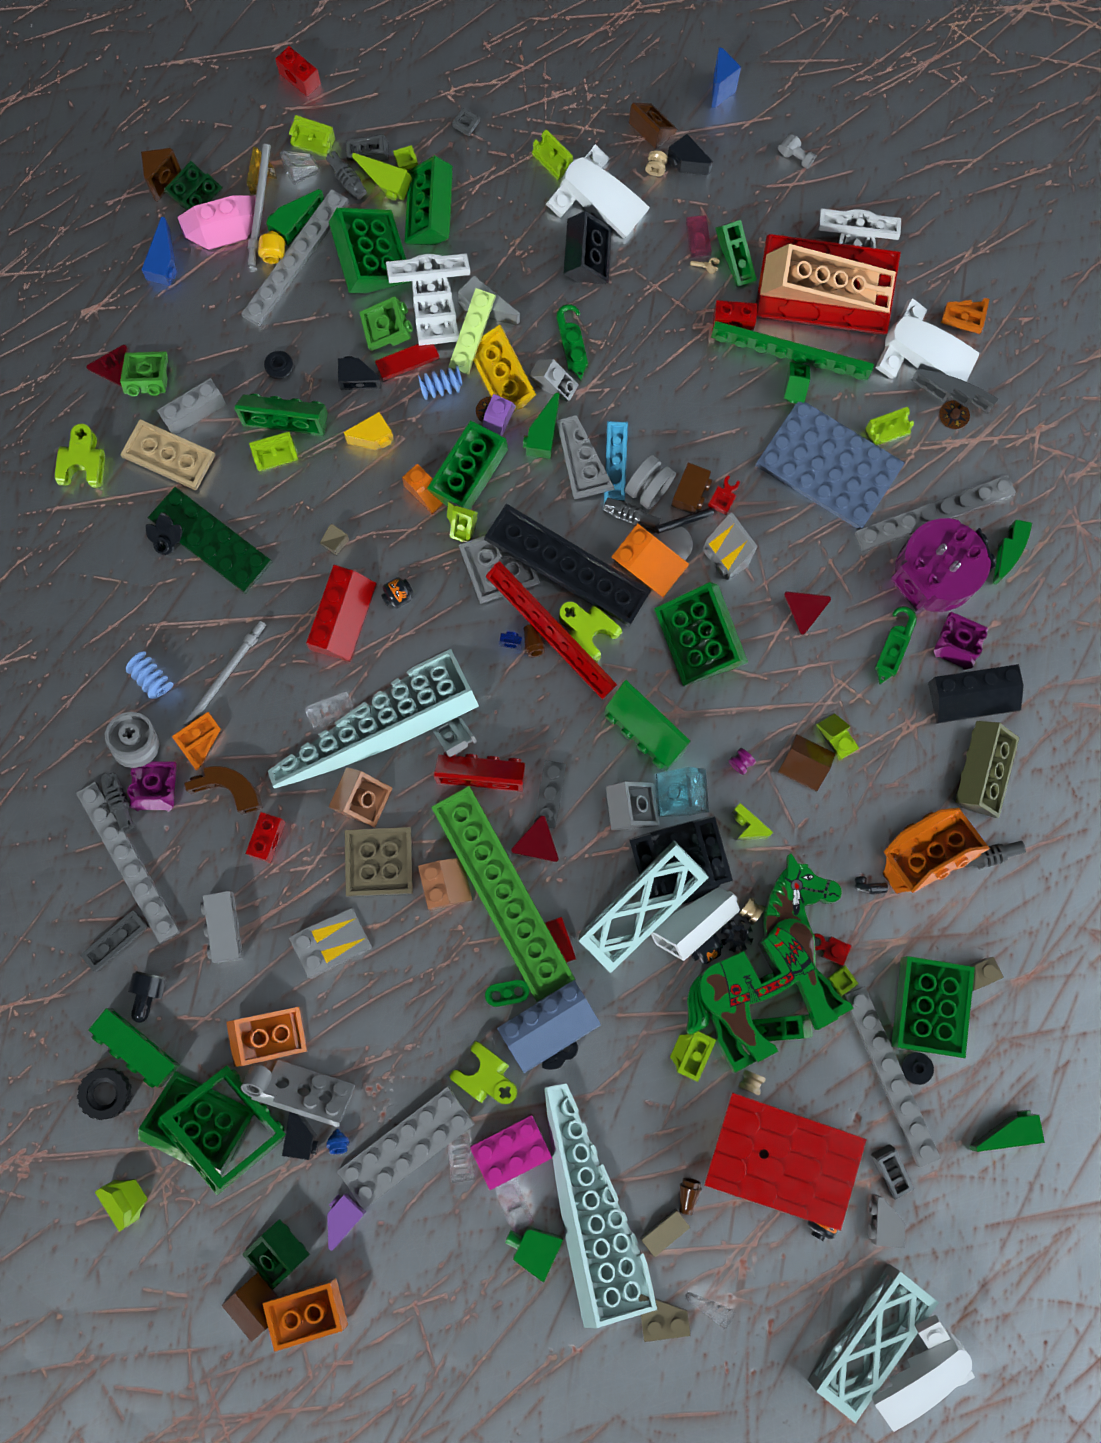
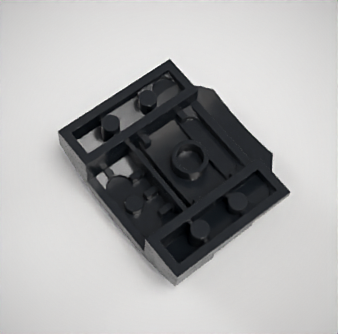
M715 816L677 824L629 839L639 874L673 841L706 872L709 878L682 904L696 901L718 888L721 884L733 881ZM673 856L666 864L679 860ZM689 870L685 884L694 876ZM678 872L654 877L649 899L672 894Z

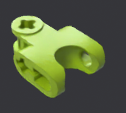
M77 424L70 432L69 447L60 446L58 449L55 480L58 485L68 486L71 484V479L75 472L84 470L87 474L86 480L92 488H100L104 473L105 452L103 449H96L97 437L86 424Z
M566 602L560 608V623L570 631L569 634L596 663L601 659V652L593 644V637L601 633L608 635L612 639H617L622 634L621 627L595 606H592L586 612L576 603ZM572 611L574 613L573 617H566V612L570 613Z
M474 1041L471 1044V1051L479 1058L480 1068L478 1072L474 1075H466L460 1070H452L449 1074L450 1079L480 1103H483L488 1094L501 1104L513 1102L517 1097V1087L503 1075L509 1065L483 1044ZM501 1087H510L509 1093L511 1097L506 1096L502 1098Z

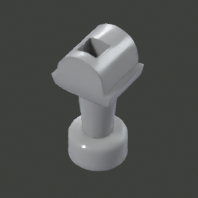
M788 134L778 146L779 152L784 157L794 155L802 160L801 165L808 169L817 155L811 151L806 153L800 148V139L793 134Z

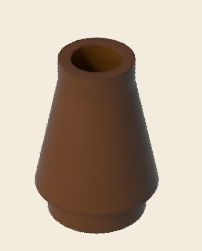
M531 624L526 625L523 628L525 652L528 653L529 657L543 655L546 646L541 636Z
M683 1178L682 1183H680V1213L693 1215L695 1205L702 1191L700 1181L692 1178Z

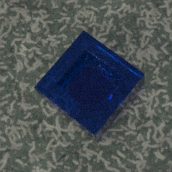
M515 632L501 633L500 647L521 650L522 636Z

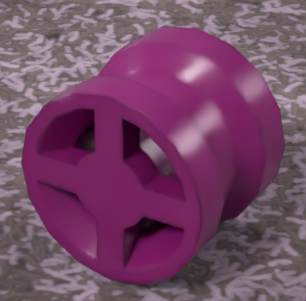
M743 748L737 751L735 757H731L728 760L730 765L741 775L747 772L749 766H753L756 763L752 755Z

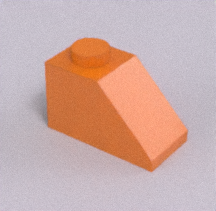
M418 463L402 477L404 487L432 515L444 505L427 490L433 479Z

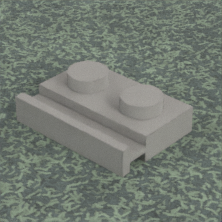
M460 716L453 721L450 720L432 729L435 737L449 757L460 753L468 747L467 744L470 742H477Z

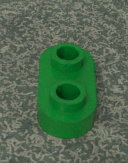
M522 980L493 984L487 988L485 999L493 1007L520 1003L528 998L529 986ZM516 987H521L523 990L520 996L514 994ZM495 991L501 994L498 1000L492 998V994Z

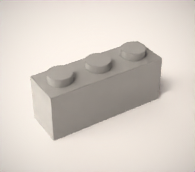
M210 378L161 407L157 412L169 431L177 435L222 408L226 403Z
M226 891L203 896V902L200 903L202 915L206 916L207 924H204V934L206 937H209L210 946H207L208 958L212 959V963L243 959L234 893Z

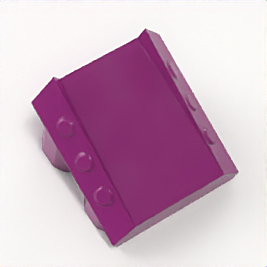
M949 612L933 650L936 658H943L963 667V670L973 668L976 660L982 653V644L987 637L988 627L956 613Z
M149 762L142 767L131 768L132 783L128 786L127 790L130 798V808L136 811L166 810L168 812L173 809L177 763Z

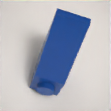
M161 217L143 264L142 272L146 280L170 286L172 279L176 277L177 269L170 227L165 217Z

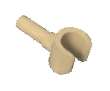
M711 258L709 262L691 260L690 265L706 268L709 273L713 274L718 270V267L712 265H718L720 260L718 258Z

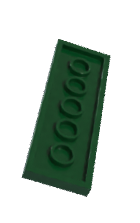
M176 487L169 492L147 517L156 525L160 513H166L172 519L173 525H181L182 537L179 544L244 594L250 590L273 563L271 559Z

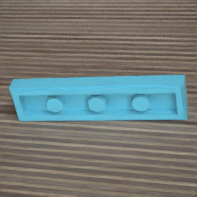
M607 421L605 470L615 490L604 492V502H606L607 498L625 501L628 422Z

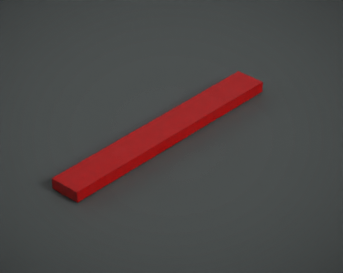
M500 561L492 567L486 578L603 700L617 686L613 679Z

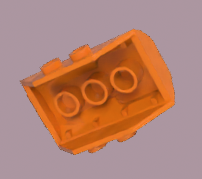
M960 808L940 809L934 813L926 814L916 824L911 823L907 825L884 850L886 865L882 874L896 894L901 892L914 893L937 879L942 880L946 878L952 870L965 867L990 848Z

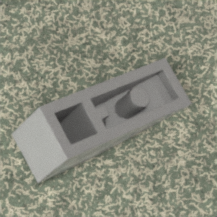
M473 276L458 291V303L465 311L468 310L475 288L496 296L489 319L513 325L520 323V313L477 277Z

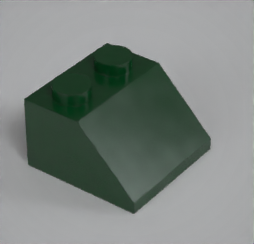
M279 1219L242 1255L273 1290L310 1254L303 1243L299 1242L291 1233L290 1228Z

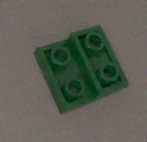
M190 161L164 191L179 205L189 210L194 206L211 202L223 187L208 173L205 174Z

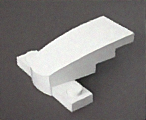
M595 144L584 158L576 159L569 165L562 177L560 187L547 201L546 205L561 218L574 201L577 200L589 214L593 212L600 221L610 225L624 239L650 207L618 179L602 169L610 158Z
M821 209L818 230L840 233L839 244L876 248L875 237L899 240L901 218L880 216L861 209L848 210L847 212Z
M424 254L408 260L386 262L389 283L412 281L414 315L419 346L457 342L459 332L452 301V292L447 277L470 275L467 254L448 256Z
M913 298L908 300L898 321L888 331L885 349L875 368L892 379L896 377L904 358H906L916 368L940 372L967 382L980 353L944 330L922 321L927 309Z
M936 1314L915 1325L928 1350L907 1359L910 1368L889 1378L893 1386L872 1396L875 1406L893 1432L923 1415L956 1387L964 1385L969 1380L975 1378L972 1372V1360L969 1353L955 1335L946 1331Z

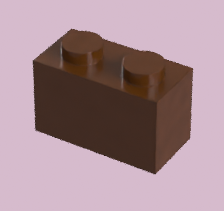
M688 462L671 506L690 514L695 513L697 509L701 510L705 500L702 497L704 490L709 491L712 479H709L711 471Z

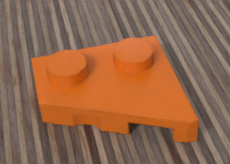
M983 298L981 302H972V300L947 302L941 323L981 334L990 299Z
M207 712L174 734L172 738L197 771L203 764L221 728L211 714Z

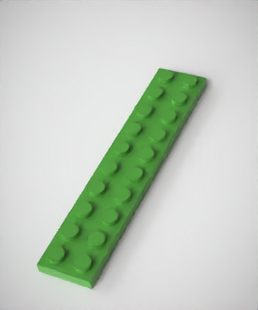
M468 786L432 806L433 812L536 1002L576 980L471 787Z

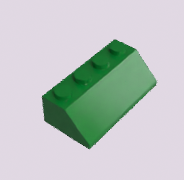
M435 155L408 171L412 180L407 191L404 242L406 244L437 245L449 239L453 166Z
M251 393L250 395L243 394L235 404V411L243 426L322 436L325 434L328 411L325 404L319 401H311L310 403L296 398L285 400L278 396H271L269 398Z
M470 420L427 487V490L447 507L448 502L456 506L471 510L509 450L506 438Z

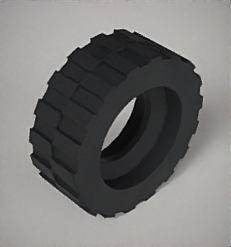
M115 1068L96 1069L88 1073L81 1080V1085L78 1086V1105L82 1108V1112L89 1115L92 1119L106 1120L118 1116V1114L126 1110V1106H129L130 1097H132V1086L129 1083L128 1077L122 1071H117ZM102 1082L111 1083L116 1090L114 1100L108 1105H100L94 1099V1090Z

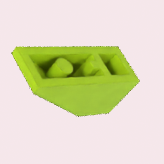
M356 153L352 154L353 159L385 193L387 198L394 201L396 199L404 201L412 180L407 170Z

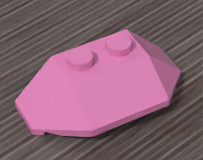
M233 195L190 208L178 216L183 237L207 250L247 240L252 232L256 197L253 195Z

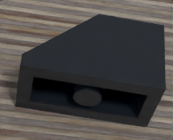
M688 134L669 147L668 162L679 172L702 175L711 173L713 161Z
M352 356L338 358V383L340 390L382 389L380 377L362 360Z
M289 1112L282 1156L310 1160L313 1158V1155H317L319 1141H316V1133L304 1116Z

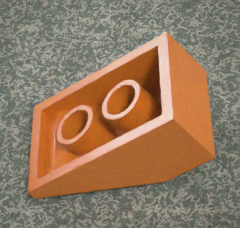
M638 523L612 555L614 560L663 598L690 565Z
M299 1007L226 1021L234 1067L307 1052Z
M336 1278L262 1303L274 1352L341 1332L348 1326Z

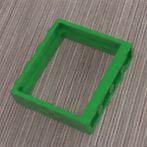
M227 1065L160 1116L158 1122L159 1127L216 1195H219L280 1144L286 1135L283 1125L277 1120L274 1121L269 1115L270 1111L267 1106L252 1100V1097L242 1091L241 1086L243 1083L240 1081V1075L236 1070H231ZM223 1079L272 1135L270 1139L224 1177L218 1173L173 1119Z

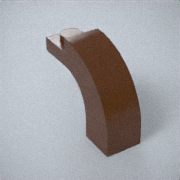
M221 766L203 768L205 777L197 775L191 777L190 781L184 782L185 789L190 794L215 787L230 790L233 794L237 811L242 815L263 809L256 788L242 774L233 769Z

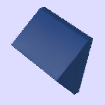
M718 48L715 64L712 108H716L736 92L741 66L723 48Z

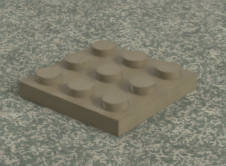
M411 827L345 830L346 897L413 894Z

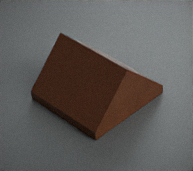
M632 103L629 124L655 149L677 132L678 129L653 104Z
M171 148L141 152L144 178L154 200L157 202L166 193L164 189L181 172L177 158Z
M796 734L778 773L817 792L831 769L835 753Z
M257 1272L222 1307L252 1342L268 1328L262 1303L279 1296Z

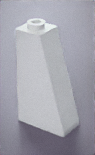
M720 887L670 915L651 933L655 944L679 959L686 960L740 911L736 902L737 897L733 892L726 891Z

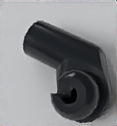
M865 876L855 878L856 885L854 886L858 891L871 895L886 894L888 892L886 883L867 884Z

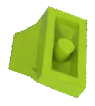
M448 502L447 518L451 524L450 538L463 543L471 541L476 528L478 512Z
M699 1031L693 1035H679L670 1055V1058L676 1065L677 1072L698 1082L716 1040Z
M136 1179L125 1181L113 1180L95 1192L119 1232L140 1218V1212L148 1200Z

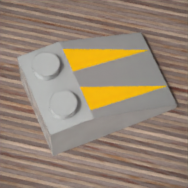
M731 512L705 541L704 553L708 559H713L719 574L729 580L749 566L758 546Z
M353 908L289 937L306 975L310 979L372 948Z

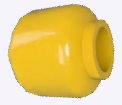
M268 231L262 234L258 242V255L268 264H276L283 259L285 254L284 238L275 231Z

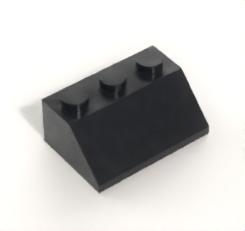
M586 211L568 218L563 274L576 282L607 284L609 282L612 228Z

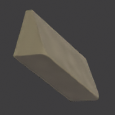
M675 1208L640 1239L652 1255L656 1257L690 1229V1226Z

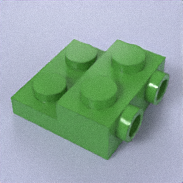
M395 296L359 312L368 348L371 351L388 344L395 346L411 339L410 332L413 331V328L405 316L408 313V308L404 302H401Z
M167 352L125 353L120 380L124 394L137 396L139 393H149L152 396H157L160 393H166L168 381L166 373L168 363Z

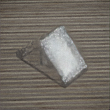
M284 150L280 152L284 170L294 185L317 174L321 170L311 154Z
M517 1178L495 1188L504 1215L512 1231L516 1232L534 1223Z

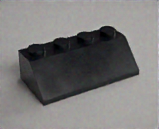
M1019 664L937 676L928 682L937 724L1018 712L1022 708L1024 684Z

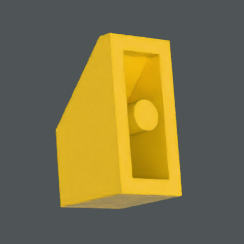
M380 412L343 432L348 444L374 450L385 448L394 440L392 431Z

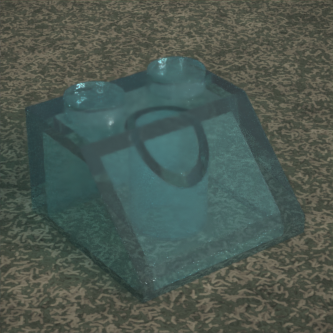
M686 767L656 774L659 817L686 816L709 812L706 769Z

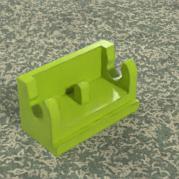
M295 115L289 131V135L292 136L290 145L326 157L335 141L333 127Z
M546 129L542 132L540 142L537 139L534 140L532 155L559 180L573 162V155Z
M905 407L870 420L865 428L870 442L878 446L911 434L914 421L908 420L909 408Z
M290 432L249 443L258 471L299 460Z

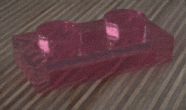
M706 215L686 217L691 257L711 256L712 251Z

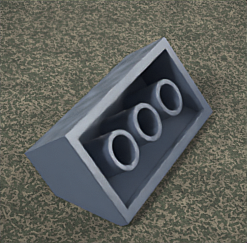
M573 980L497 1029L523 1073H526L601 1026L577 983Z

